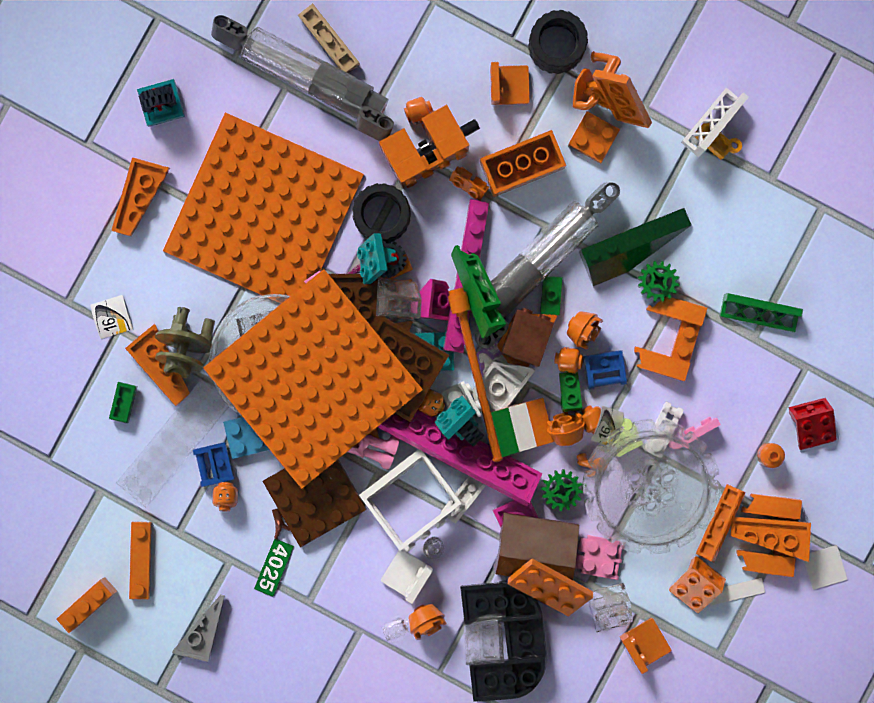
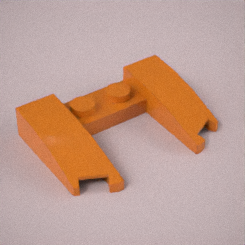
M664 297L663 303L659 301L654 307L649 305L646 310L681 321L671 355L666 356L635 346L634 353L639 352L641 364L636 366L673 379L685 381L692 352L707 308L671 297L669 300Z
M750 494L754 498L748 508L744 506L741 508V512L775 516L777 520L798 522L801 516L802 500ZM736 550L737 556L742 555L746 566L742 567V570L794 577L795 557L773 550V554Z

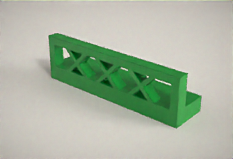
M726 293L723 297L719 316L795 332L798 317H802L803 309ZM727 303L734 304L738 311L733 315L726 314ZM748 307L753 308L757 314L751 319L747 318L743 313ZM767 311L772 312L776 318L770 323L765 322L761 316ZM786 315L792 316L791 327L784 326L780 319Z

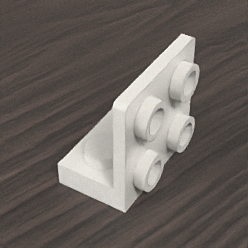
M462 381L440 393L443 395L448 409L455 399L463 396L476 410L472 417L478 418L481 416L482 408L478 401L473 400L471 396L473 391L469 383L465 384Z
M398 550L382 576L381 582L405 596L406 601L413 604L432 573L433 568L410 553Z

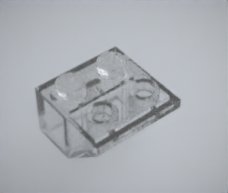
M378 278L376 316L408 320L421 318L422 298L416 281Z
M624 583L593 590V598L588 603L596 633L605 632L620 626L624 627L633 623L631 603Z
M498 620L481 621L464 626L466 666L504 663L501 622Z

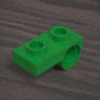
M578 372L559 373L562 412L581 411L582 400Z

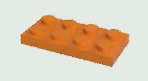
M533 558L508 578V585L568 617L593 598V591Z

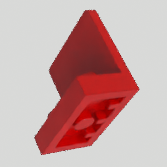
M826 398L788 407L789 414L796 423L798 447L800 450L837 440L834 409Z

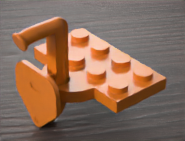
M592 51L591 61L593 63L600 61L607 64L603 71L595 70L593 75L586 68L580 72L574 86L573 108L589 110L596 104H599L604 108L610 109L617 121L649 128L652 121L631 78L625 74H615L621 64L620 58Z

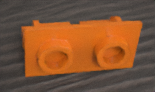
M457 166L449 181L454 186L466 191L472 198L481 201L489 189L487 183L477 176L473 181L470 180L473 174L464 167L460 168Z

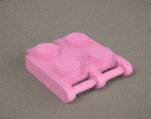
M587 535V538L580 537L578 551L584 552V555L577 554L575 568L581 569L583 574L619 580L618 569L619 564L622 563L621 553L625 542L593 535Z

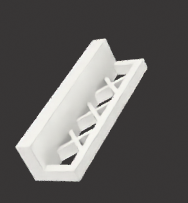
M725 88L681 143L699 157L706 151L749 97L744 92L737 97L728 88ZM725 95L733 101L732 105H723V97ZM712 110H720L721 118L713 119ZM709 123L710 132H702L701 124ZM698 136L699 145L697 148L688 141L690 137Z

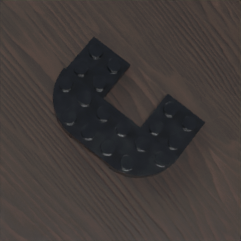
M508 581L461 585L464 624L504 622L508 659L472 661L469 663L473 702L516 699L527 695L539 684L547 666L543 615L538 601L508 585Z

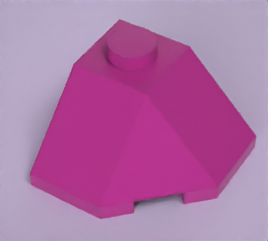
M429 279L414 297L412 317L449 320V286L446 281Z

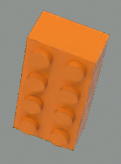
M552 130L480 158V165L493 197L561 171L566 167Z

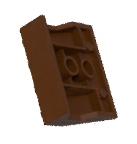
M504 512L497 559L493 566L495 574L510 577L533 558L573 580L580 525Z

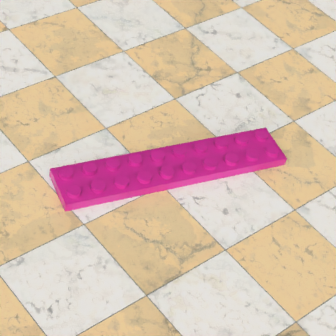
M417 410L411 422L394 413L378 426L379 429L525 506L529 505L542 476L541 472L510 456H504L500 462L492 461L491 447L482 441H479L473 447L465 438L461 440L456 434L448 440L435 424L437 417L426 415Z

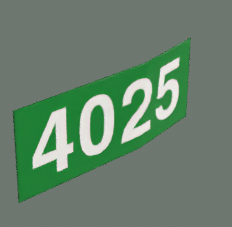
M274 539L254 587L255 590L272 597L274 596L293 550V545Z

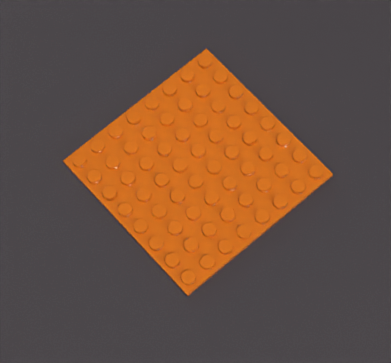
M225 112L163 251L281 304L306 284L304 281L307 280V274H315L322 270L364 174Z
M325 269L203 367L301 489L423 390Z

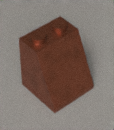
M522 307L521 310H516L501 354L539 367L554 323L550 321V317L542 314L539 317L532 315L533 311Z

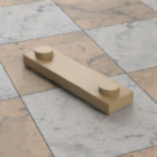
M313 3L298 14L301 21L344 75L349 74L360 65L359 61Z

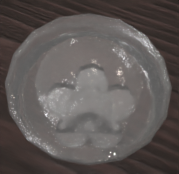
M436 536L425 541L422 549L424 556L428 559H437L443 554L444 544L441 538Z

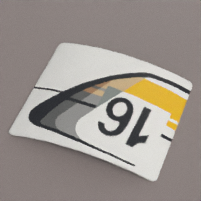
M123 295L90 305L100 339L133 329Z
M602 406L599 422L591 441L613 447L621 430L624 413Z

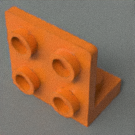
M491 62V105L529 104V67L527 65L499 66V62Z
M695 556L691 560L688 570L670 586L669 591L696 613H700L722 593L726 579L698 556Z
M649 618L619 636L641 674L649 671L646 667L647 665L672 651L653 618Z

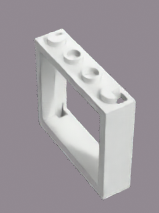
M419 449L359 495L401 552H409L416 546V541L420 538L421 540L426 539L431 535L430 531L433 528L437 527L438 529L447 522L445 519L450 515L456 516L462 511L461 507L464 505L425 452ZM423 460L454 501V504L403 543L374 504L372 498Z

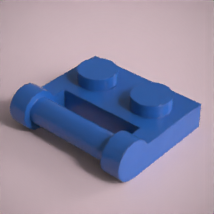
M622 350L584 356L589 390L606 385L627 384ZM619 370V376L595 380L593 378V374Z
M226 442L192 450L193 455H196L202 480L200 481L201 487L235 479ZM208 452L214 477L212 479L208 477L203 453Z

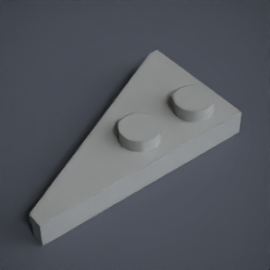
M219 595L173 649V654L206 662L210 660L225 595Z

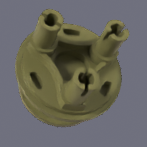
M177 307V313L173 315L171 328L160 330L155 335L159 342L176 348L177 353L158 352L155 355V359L165 364L163 371L166 374L176 372L183 378H188L191 371L203 370L204 364L197 359L186 356L187 351L194 353L212 352L213 345L211 344L215 320L205 318L201 334H196L188 330L186 326L190 309Z

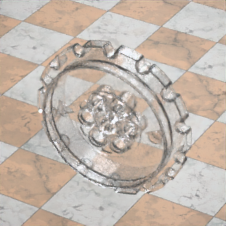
M653 419L632 422L630 430H626L624 426L617 428L606 436L608 442L606 446H596L588 459L592 469L584 471L582 490L584 494L589 495L584 500V504L592 522L599 521L596 527L604 538L611 543L620 540L619 545L621 549L640 554L644 548H647L649 554L654 555L670 552V547L673 544H676L679 548L687 545L697 537L695 534L696 529L701 528L704 530L715 514L711 505L718 504L720 499L721 484L718 480H714L715 476L719 475L720 472L714 456L711 453H704L707 445L694 432L690 431L687 434H683L684 428L680 424L663 420L659 426H656ZM656 465V469L653 472L647 471L649 466ZM633 475H639L638 480L630 481ZM673 475L670 481H664L665 476ZM634 493L639 494V496H638L637 499H635V500H631V499H630V496H631L632 494H634ZM666 494H672L669 500L663 499ZM649 503H655L654 508L646 509Z

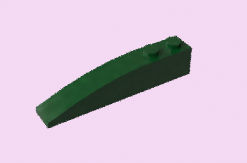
M685 208L581 249L579 254L593 287L631 271L689 228L691 222Z

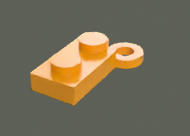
M709 123L701 125L702 132H710ZM720 132L708 149L722 160L729 152L738 153L742 149V142L738 138H731L729 140ZM732 143L737 144L736 149L732 147Z

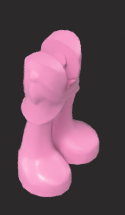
M368 434L347 452L362 458L364 456L379 462L382 468L389 470L398 448L399 439L391 435L388 440H384ZM371 445L376 448L382 449L386 452H378L367 447Z

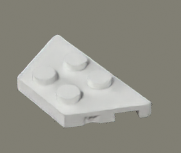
M494 361L482 376L490 411L508 407L535 372V369ZM475 386L472 390V396L475 399V401L479 402Z

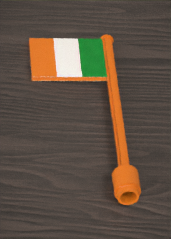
M463 287L448 291L452 314L456 313V316L459 318L493 455L492 461L500 462L504 456L554 442L547 431V421H549L544 398L490 411L467 318V310H471L467 292H464Z

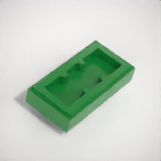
M543 276L540 314L560 315L563 277Z
M123 382L117 383L109 419L129 423L138 386Z

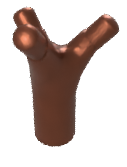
M277 508L272 510L275 521L274 539H278L282 528L290 531L289 527L282 520L280 511Z

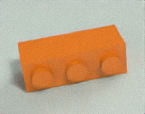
M104 577L56 620L70 633L112 597L117 590Z

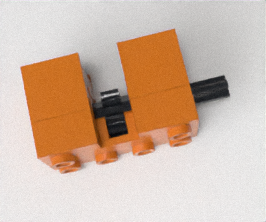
M446 104L421 118L424 123L422 127L430 140L429 143L425 139L418 143L419 148L416 149L405 128L381 140L379 146L401 187L406 186L410 188L417 184V180L421 177L426 179L434 174V170L438 168L442 170L451 165L450 161L454 159L458 161L466 157L470 145L465 137L480 129L478 122L473 119L459 127Z

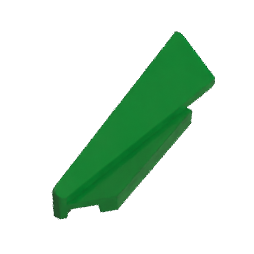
M456 245L451 253V257L464 292H467L470 308L481 337L486 338L506 325L505 320L497 310L501 302L479 256L474 253L469 255L461 251L460 246Z

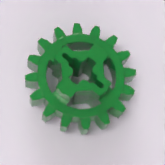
M654 261L652 267L646 264L647 270L641 269L643 276H638V280L642 281V283L638 284V288H643L641 295L646 293V299L649 300L652 297L653 303H656L657 299H660L661 303H663L664 297L670 300V293L676 294L677 291L674 288H678L680 285L675 282L680 278L679 276H674L677 270H670V263L664 266V261H661L660 265H657V262ZM656 270H663L665 273H659ZM649 274L651 282L646 285V277ZM655 278L663 280L661 286L660 284H654ZM669 279H671L670 289H668V286L666 285ZM652 291H660L661 294H655Z
M562 469L560 474L557 470H554V476L547 474L549 480H543L546 487H541V490L546 492L542 497L548 498L545 503L547 505L552 503V509L559 506V511H562L563 507L570 510L569 505L571 504L576 507L575 500L581 501L578 494L583 493V490L578 488L582 486V483L576 482L579 477L576 475L572 478V472L569 471L568 474H565V469ZM562 477L570 479L572 483L567 484L563 482ZM555 480L554 488L549 490L551 483ZM561 485L564 488H567V490L564 491L565 494L563 495L560 492L557 493V491L560 490L559 486ZM574 491L573 497L569 500L570 493ZM552 497L561 498L562 503L554 501Z

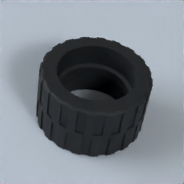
M553 10L538 18L532 27L528 44L530 57L533 59L534 64L541 70L551 74L566 73L574 69L582 60L587 49L588 33L584 23L577 15L575 16L571 12L564 10ZM554 26L569 30L576 40L573 53L562 59L548 56L540 46V37L544 30Z
M376 183L367 186L354 201L352 217L355 226L364 238L368 239L374 233L381 234L382 241L387 242L391 240V242H394L407 231L411 217L410 205L403 192L395 186L388 185L387 183ZM378 196H386L393 199L400 209L398 223L392 229L384 232L371 229L364 219L365 206L371 199Z

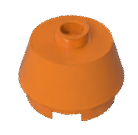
M580 311L569 321L567 336L578 348L581 347L586 350L589 348L587 344L590 341L594 342L601 331L599 323H602L603 319L599 318L597 314Z
M563 412L554 415L553 421H547V431L557 445L570 446L583 439L585 421L582 420L579 412H576L575 415Z
M433 604L421 605L415 608V612L408 617L410 633L414 635L416 640H421V635L423 634L430 636L442 629L440 625L447 624L444 619L445 615Z

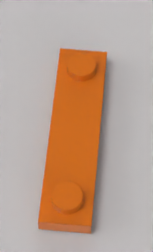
M726 484L696 551L697 555L715 562L746 492Z
M131 522L129 599H150L152 522Z

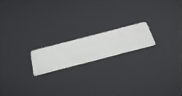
M758 578L725 586L722 593L709 605L712 606L765 593L763 580Z

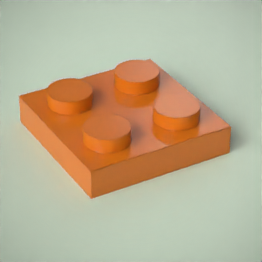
M586 111L568 146L601 164L620 129Z

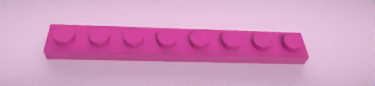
M470 199L461 251L469 255L474 253L480 258L489 203ZM458 273L456 274L454 289L463 287ZM450 308L443 350L463 353L465 342L459 318L456 316V313L452 314ZM467 310V312H468V314H467L468 322H469V317H470V311H471V310Z

